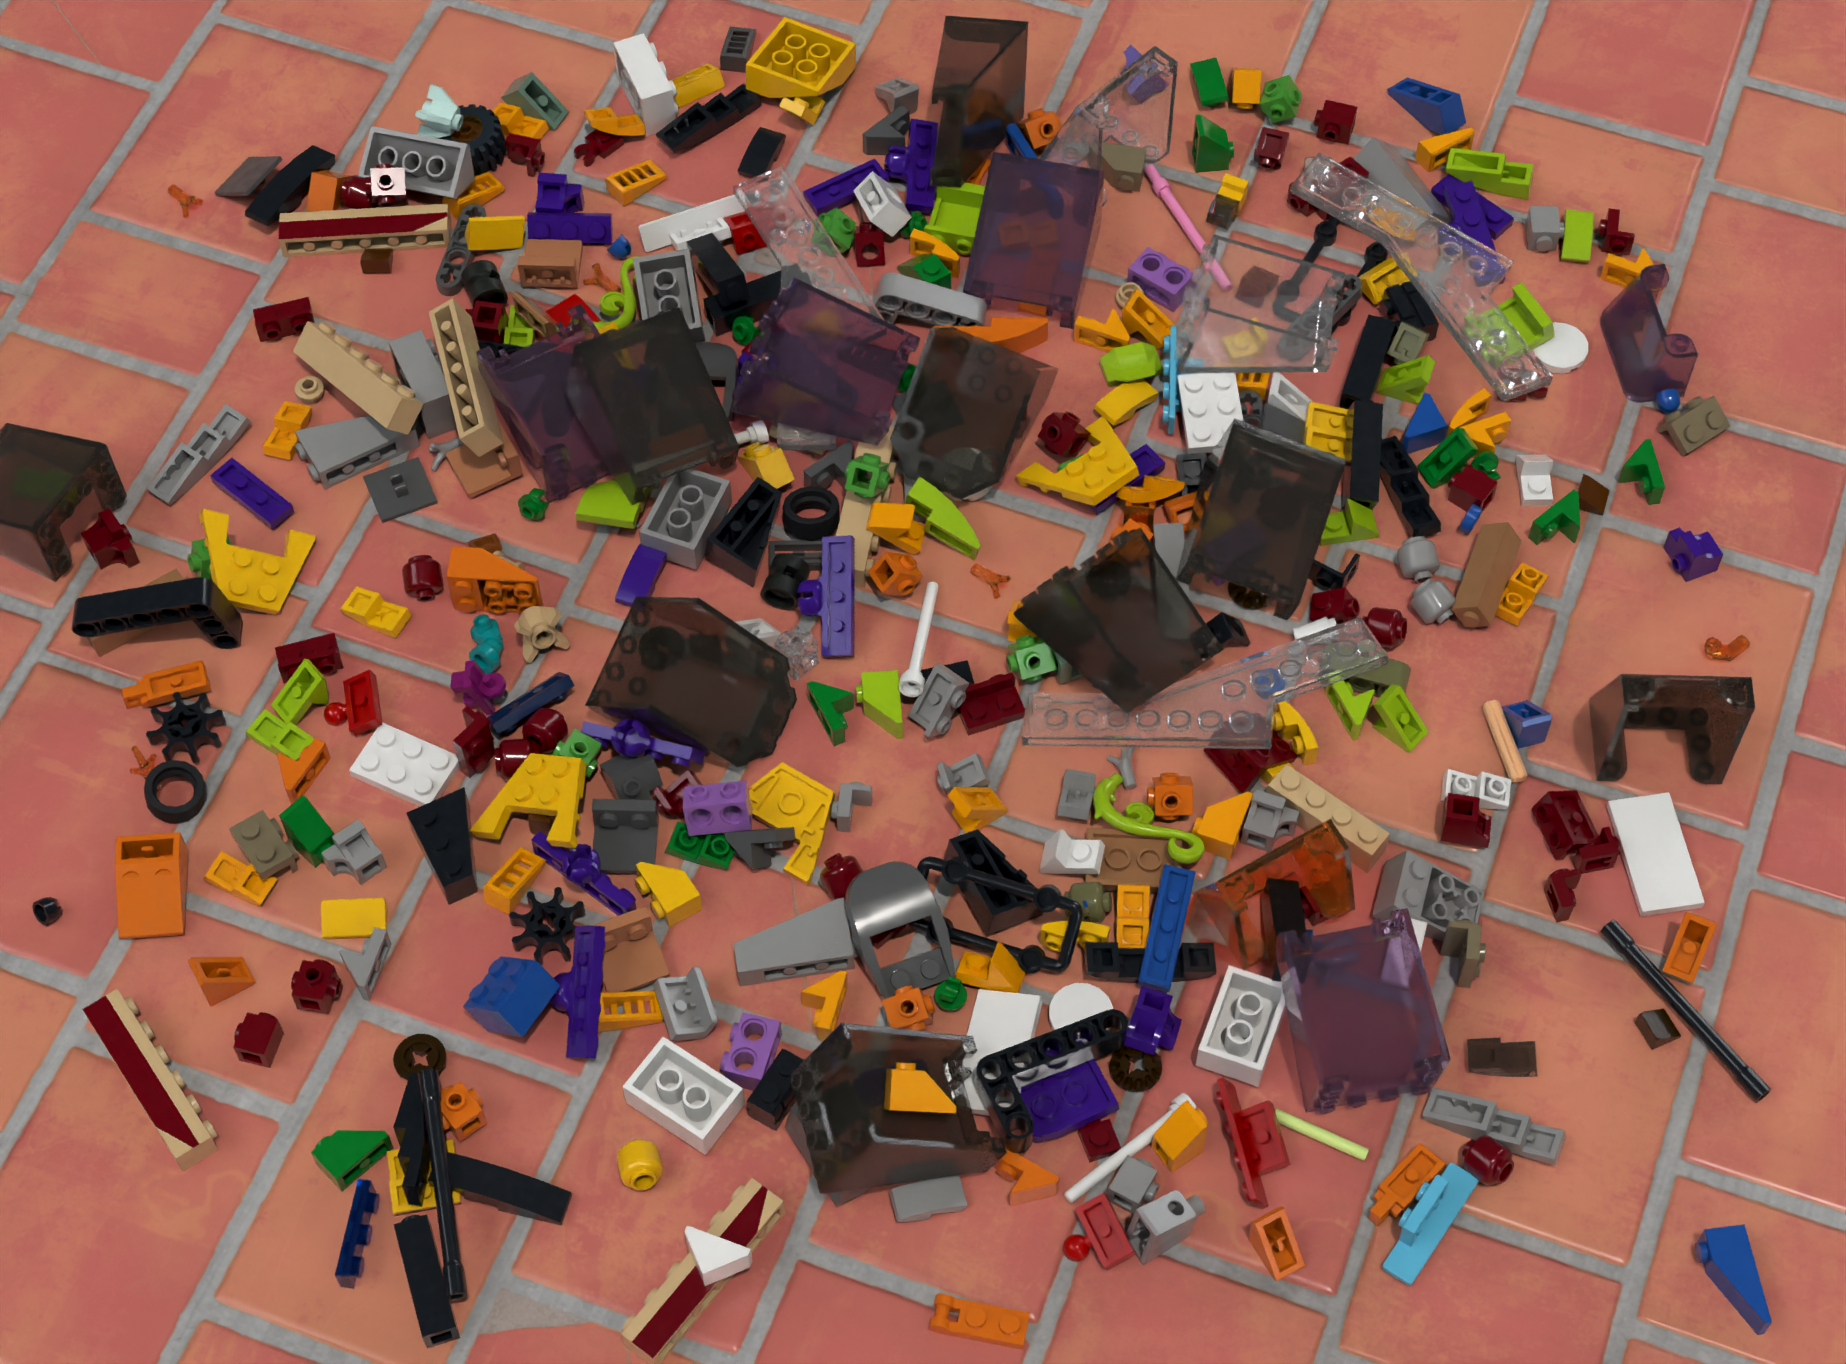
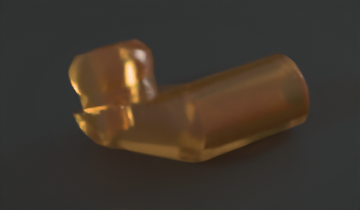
M1739 635L1728 645L1722 644L1718 638L1711 637L1704 643V652L1711 659L1732 661L1749 648L1750 643L1743 635Z

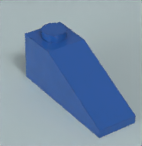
M1408 77L1387 89L1388 95L1430 131L1443 135L1455 132L1456 129L1466 124L1461 96L1458 93Z
M1745 1224L1704 1229L1695 1244L1698 1261L1703 1263L1707 1276L1757 1335L1764 1334L1772 1321Z

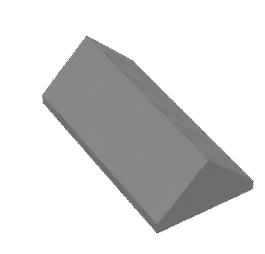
M370 126L358 176L364 178L371 177L370 168H376V165L391 164L393 168L404 167L406 190L456 199L475 180L470 146L468 144Z
M1373 137L1353 158L1369 172L1366 195L1378 209L1401 215L1398 227L1419 233V239L1437 231L1439 225L1453 222L1451 216L1394 145Z

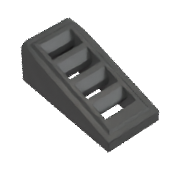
M730 26L720 55L721 70L746 72V63L751 58L756 29Z

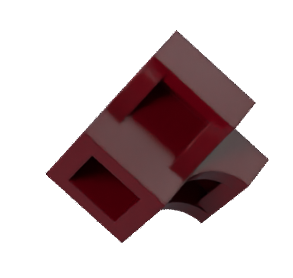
M476 300L474 309H466L465 311L472 317L477 340L504 343L505 327H508L509 321L504 304Z
M109 508L99 512L97 522L89 529L80 533L87 550L101 570L115 563L124 564L129 568L140 563L135 549L130 542L132 540L130 532L124 524L121 525Z
M1448 793L1443 805L1440 841L1488 848L1492 816H1488L1479 810V797Z

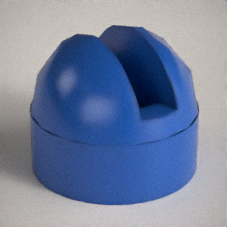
M621 234L607 251L617 259H624L631 252V244Z
M1677 389L1663 390L1655 396L1657 406L1664 413H1671L1677 410L1680 405V396Z

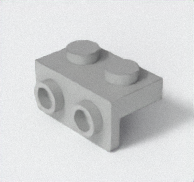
M935 664L924 684L922 694L916 699L908 716L926 728L924 735L928 738L945 734L952 724L951 717L955 709L959 708L966 698L965 691L969 682L943 664Z
M692 967L687 976L657 978L653 987L671 1041L707 1038L718 1022V1013L716 1007L712 1004L708 993V982L703 977L700 967Z

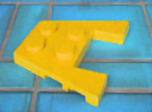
M1102 416L1085 428L1091 433L1087 440L1096 445L1090 448L1087 453L1068 463L1065 468L1057 473H1053L1038 462H1034L1016 474V478L1020 486L1035 485L1040 487L1042 492L1047 493L1053 490L1062 493L1063 498L1095 506L1139 476V471L1136 463L1106 418Z
M202 509L199 513L200 524L203 523L206 539L204 543L209 551L211 561L209 567L212 581L233 606L276 615L280 611L315 541L316 535L290 529L286 533L284 556L280 557L227 544L229 515Z
M530 753L470 831L479 838L499 840L512 812L556 816L546 840L552 846L575 849L578 838L575 836L576 823L580 822L581 817L578 814L579 799L583 798L587 764L581 758Z
M781 762L751 786L752 789L749 790L752 804V817L771 828L794 827V841L800 845L783 869L786 874L809 886L831 814L832 803L835 800V793Z

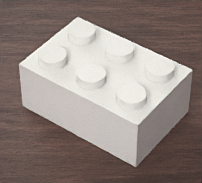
M643 33L614 42L613 45L618 81L634 113L638 114L644 123L645 135L647 137L656 134L676 119L679 110L673 98L677 96L675 85L672 80H667L665 65L663 61L658 62L654 43H649Z
M1229 965L1198 1049L1196 1066L1259 1087L1288 1004L1292 986L1272 981V979Z
M665 1037L660 1039L623 1085L627 1104L704 1155L708 1153L745 1105L742 1087Z

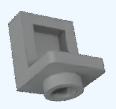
M977 753L950 767L943 761L937 764L940 773L937 776V780L944 792L950 793L954 787H983L991 783L982 757Z
M1070 769L1065 770L1057 815L1074 820H1089L1096 774Z
M860 782L841 783L839 801L833 800L831 814L832 819H837V831L850 832L853 805L872 806V786Z

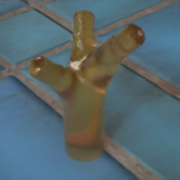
M174 184L168 188V193L181 204L183 217L185 218L189 216V204L202 205L203 203L202 199L190 196Z
M599 263L592 266L596 277L583 280L584 285H599L607 292L615 291L620 293L621 288L604 274Z
M977 563L972 566L970 571L971 574L984 580L991 587L996 599L1000 597L998 583L1011 580L1010 576L999 575Z
M133 746L131 749L140 768L132 767L130 768V773L139 774L146 780V777L154 768L156 755L151 754L149 759L146 760L138 747ZM162 782L158 784L156 792L163 789L164 785Z

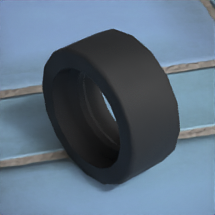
M814 486L799 488L791 492L785 498L783 504V518L786 530L792 536L802 540H818L831 535L838 528L840 520L837 497L827 489ZM809 508L821 509L827 512L817 518H802L796 515L797 512Z
M171 760L160 763L150 771L145 780L144 795L147 808L156 818L164 822L180 823L190 820L199 813L205 802L206 791L202 774L195 766L185 761ZM171 777L185 778L192 783L194 794L192 799L184 805L176 807L166 806L157 799L156 789L158 784Z

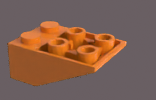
M451 547L446 578L455 610L464 612L490 611L495 614H502L504 612L522 613L525 609L532 606H544L538 577L483 548Z
M180 832L116 837L114 867L119 939L184 935L188 848Z

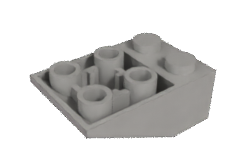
M1406 850L1385 862L1372 916L1392 927L1396 915L1427 922L1424 937L1443 941L1449 921L1468 920L1473 924H1478L1485 892Z

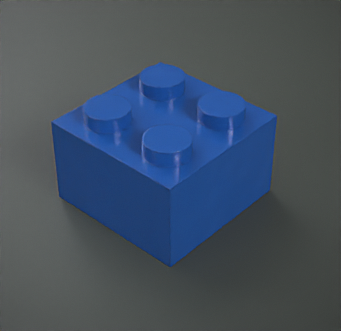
M500 956L499 959L490 965L488 974L482 982L472 989L469 999L463 1007L487 1031L523 1037L561 985L535 960Z

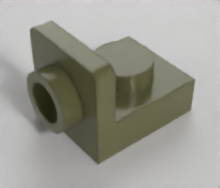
M1401 322L1387 354L1394 357L1393 362L1396 364L1417 359L1423 350L1429 333L1406 322Z

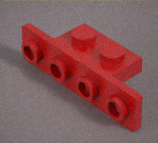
M1222 1077L1217 1079L1219 1091L1216 1092L1221 1108L1226 1111L1228 1121H1225V1128L1230 1139L1234 1140L1237 1150L1233 1152L1235 1163L1244 1175L1245 1182L1242 1183V1189L1249 1202H1253L1263 1209L1268 1207V1202L1260 1176L1291 1165L1274 1105L1267 1100L1241 1110L1235 1086Z

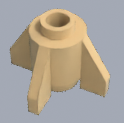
M532 606L525 609L519 616L514 627L517 633L523 634V657L526 662L532 663L539 652L537 648L545 649L553 643L555 646L568 650L570 646L569 641L555 627L562 617L559 609Z

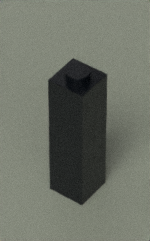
M713 233L686 241L693 260L694 269L723 307L750 298L743 271Z
M796 264L746 283L750 296L749 299L723 307L714 295L703 299L705 317L717 337L731 332L733 322L737 317H752L755 319L753 322L755 323L809 303V290L812 289V285L806 273L802 274Z
M1368 314L1341 394L1340 408L1349 409L1354 400H1373L1388 355L1387 352L1393 340L1396 321Z
M1370 399L1354 400L1347 411L1342 509L1345 508L1346 499H1351L1371 510L1379 502L1383 404L1374 403Z
M1267 878L1261 899V908L1272 981L1304 984L1311 959L1299 881Z
M427 1214L423 1216H408L400 1223L394 1224L421 1335L428 1349L459 1339L460 1334L451 1300L446 1299L443 1268Z

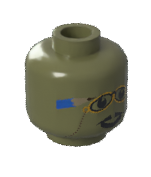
M1100 882L1074 883L1071 885L1070 890L1064 893V897L1074 899L1082 906V921L1101 923L1105 919L1106 912L1112 911L1111 893H1105L1104 887ZM1065 910L1066 917H1070V912Z

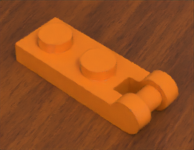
M943 1293L935 1295L933 1306L936 1308L935 1316L930 1318L929 1330L939 1334L1023 1350L1030 1313L957 1299ZM949 1312L959 1314L958 1322L948 1320Z

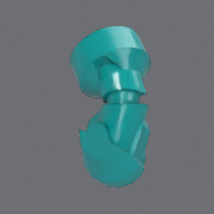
M481 614L474 618V625L470 630L473 639L478 645L469 652L470 661L474 660L486 674H490L500 666L499 656L504 647L503 638L497 621L490 619L488 615Z

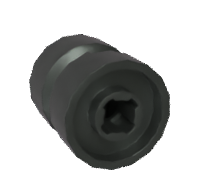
M479 260L466 266L462 271L461 278L473 309L476 300L504 304L505 306L508 296L496 265L488 260Z
M787 553L777 554L770 566L769 576L766 577L760 594L762 599L767 604L781 610L796 608L798 605L797 599L802 594H797L798 587L803 580H807L810 573L809 565L798 556Z

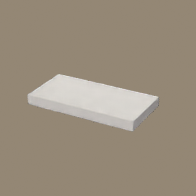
M1670 793L1608 801L1606 807L1615 836L1620 842L1621 856L1640 917L1703 908L1705 902Z
M978 990L950 1099L956 1105V1112L990 1116L976 1087L977 1064L980 1059L987 1055L1034 1038L1043 1003L1041 996ZM1025 1062L1015 1063L1016 1066L1022 1068L1028 1065ZM993 1073L984 1075L988 1079H996L998 1077ZM1007 1101L997 1103L1001 1107H1010L1012 1105Z

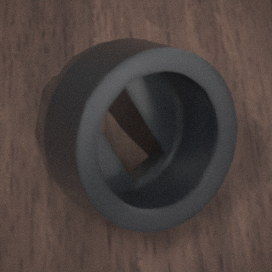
M45 897L33 903V913L41 924L47 925L59 917L62 908L61 906H56L57 899Z

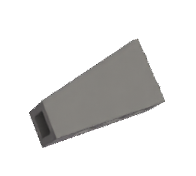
M370 415L300 429L295 432L298 444L294 445L301 461H308L309 465L306 467L314 482L319 480L324 490L420 446L414 426H412L407 435L386 429Z
M844 898L833 900L734 943L739 986L855 969L854 957H858L859 953L855 950L849 929L851 925L850 920L847 918Z

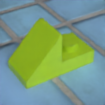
M1429 355L1384 369L1377 392L1380 395L1412 404H1419L1426 384H1428L1431 378L1435 361Z
M1346 499L1344 511L1315 515L1314 524L1320 546L1379 538L1373 511L1351 499Z
M304 659L271 703V706L286 724L292 722L297 725L312 703L328 704L326 679L309 659Z
M1340 673L1328 676L1325 694L1352 741L1357 740L1372 706L1375 689L1354 696L1349 682H1344Z
M1391 684L1373 704L1380 715V718L1373 724V728L1406 752H1411L1428 734L1429 731L1400 685Z

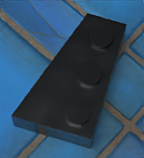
M757 477L707 538L704 556L754 588L777 518L782 492Z
M465 787L407 812L411 830L448 904L450 905L477 893L473 836L470 831V805Z
M978 829L949 839L944 860L960 856L968 862L970 868L1035 887L1027 880L1028 875L1021 869L1017 870L1005 859L1006 855ZM968 880L958 883L986 935L1037 918L1044 913L1035 906L1033 900Z

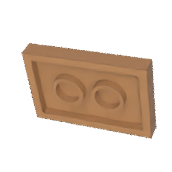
M1087 828V840H1101L1105 845L1100 873L1085 874V882H1100L1105 891H1117V883L1149 884L1150 893H1157L1164 864L1182 868V863L1172 859L1168 853L1167 845L1170 838L1138 836L1119 829ZM1176 839L1177 846L1182 848V840Z

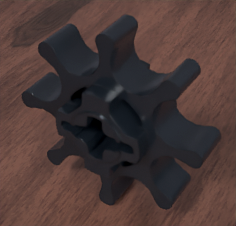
M175 692L173 693V698L176 705L171 711L162 712L155 707L151 709L155 722L163 724L157 730L147 731L146 736L151 745L163 741L168 742L167 746L162 749L166 762L173 760L174 755L178 751L187 750L192 762L198 763L199 757L196 750L201 744L211 743L215 747L221 746L218 734L209 732V730L215 725L224 724L226 720L222 710L209 714L204 713L205 709L210 706L206 693H201L196 703L185 705L180 693Z
M560 887L554 889L553 899L546 903L537 901L534 892L529 891L527 899L529 905L533 907L531 911L524 915L516 912H510L509 914L512 926H522L525 928L521 935L512 938L514 949L519 951L528 944L537 946L534 952V959L540 965L543 964L544 954L551 949L559 950L563 954L564 960L569 961L571 959L570 949L565 944L570 938L575 937L576 925L572 923L573 920L585 914L583 902L578 901L572 907L561 906L560 904L564 896Z

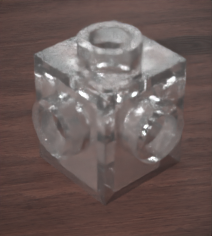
M798 625L789 632L785 631L780 634L776 642H774L775 662L795 681L819 663L818 642L810 632L805 633Z

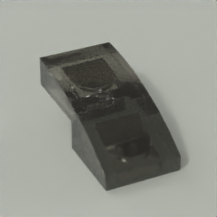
M1500 1037L1467 1039L1469 1072L1503 1077L1538 1076L1535 1041L1502 1043Z

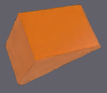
M328 170L312 172L306 212L338 210L342 203L339 197L345 179L350 180L352 176Z
M243 957L190 958L188 961L210 1007L253 986L256 982Z
M1280 1206L1252 1221L1248 1240L1276 1282L1305 1266L1284 1207Z

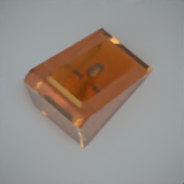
M1126 501L1123 526L1131 518L1135 522H1142L1147 525L1152 533L1156 501L1145 503Z

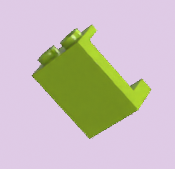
M939 178L937 198L929 224L925 225L924 232L941 240L955 252L978 256L993 208V187Z
M1522 282L1512 287L1513 297L1474 320L1469 315L1463 317L1464 329H1462V333L1470 345L1472 343L1478 348L1477 353L1485 365L1489 363L1495 372L1497 369L1503 368L1555 337L1552 320Z

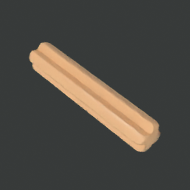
M1497 700L1487 701L1484 703L1483 712L1508 777L1514 784L1526 780L1527 772L1500 702Z

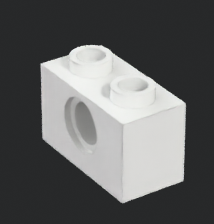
M873 171L853 190L870 222L893 237L911 219V215L896 189Z

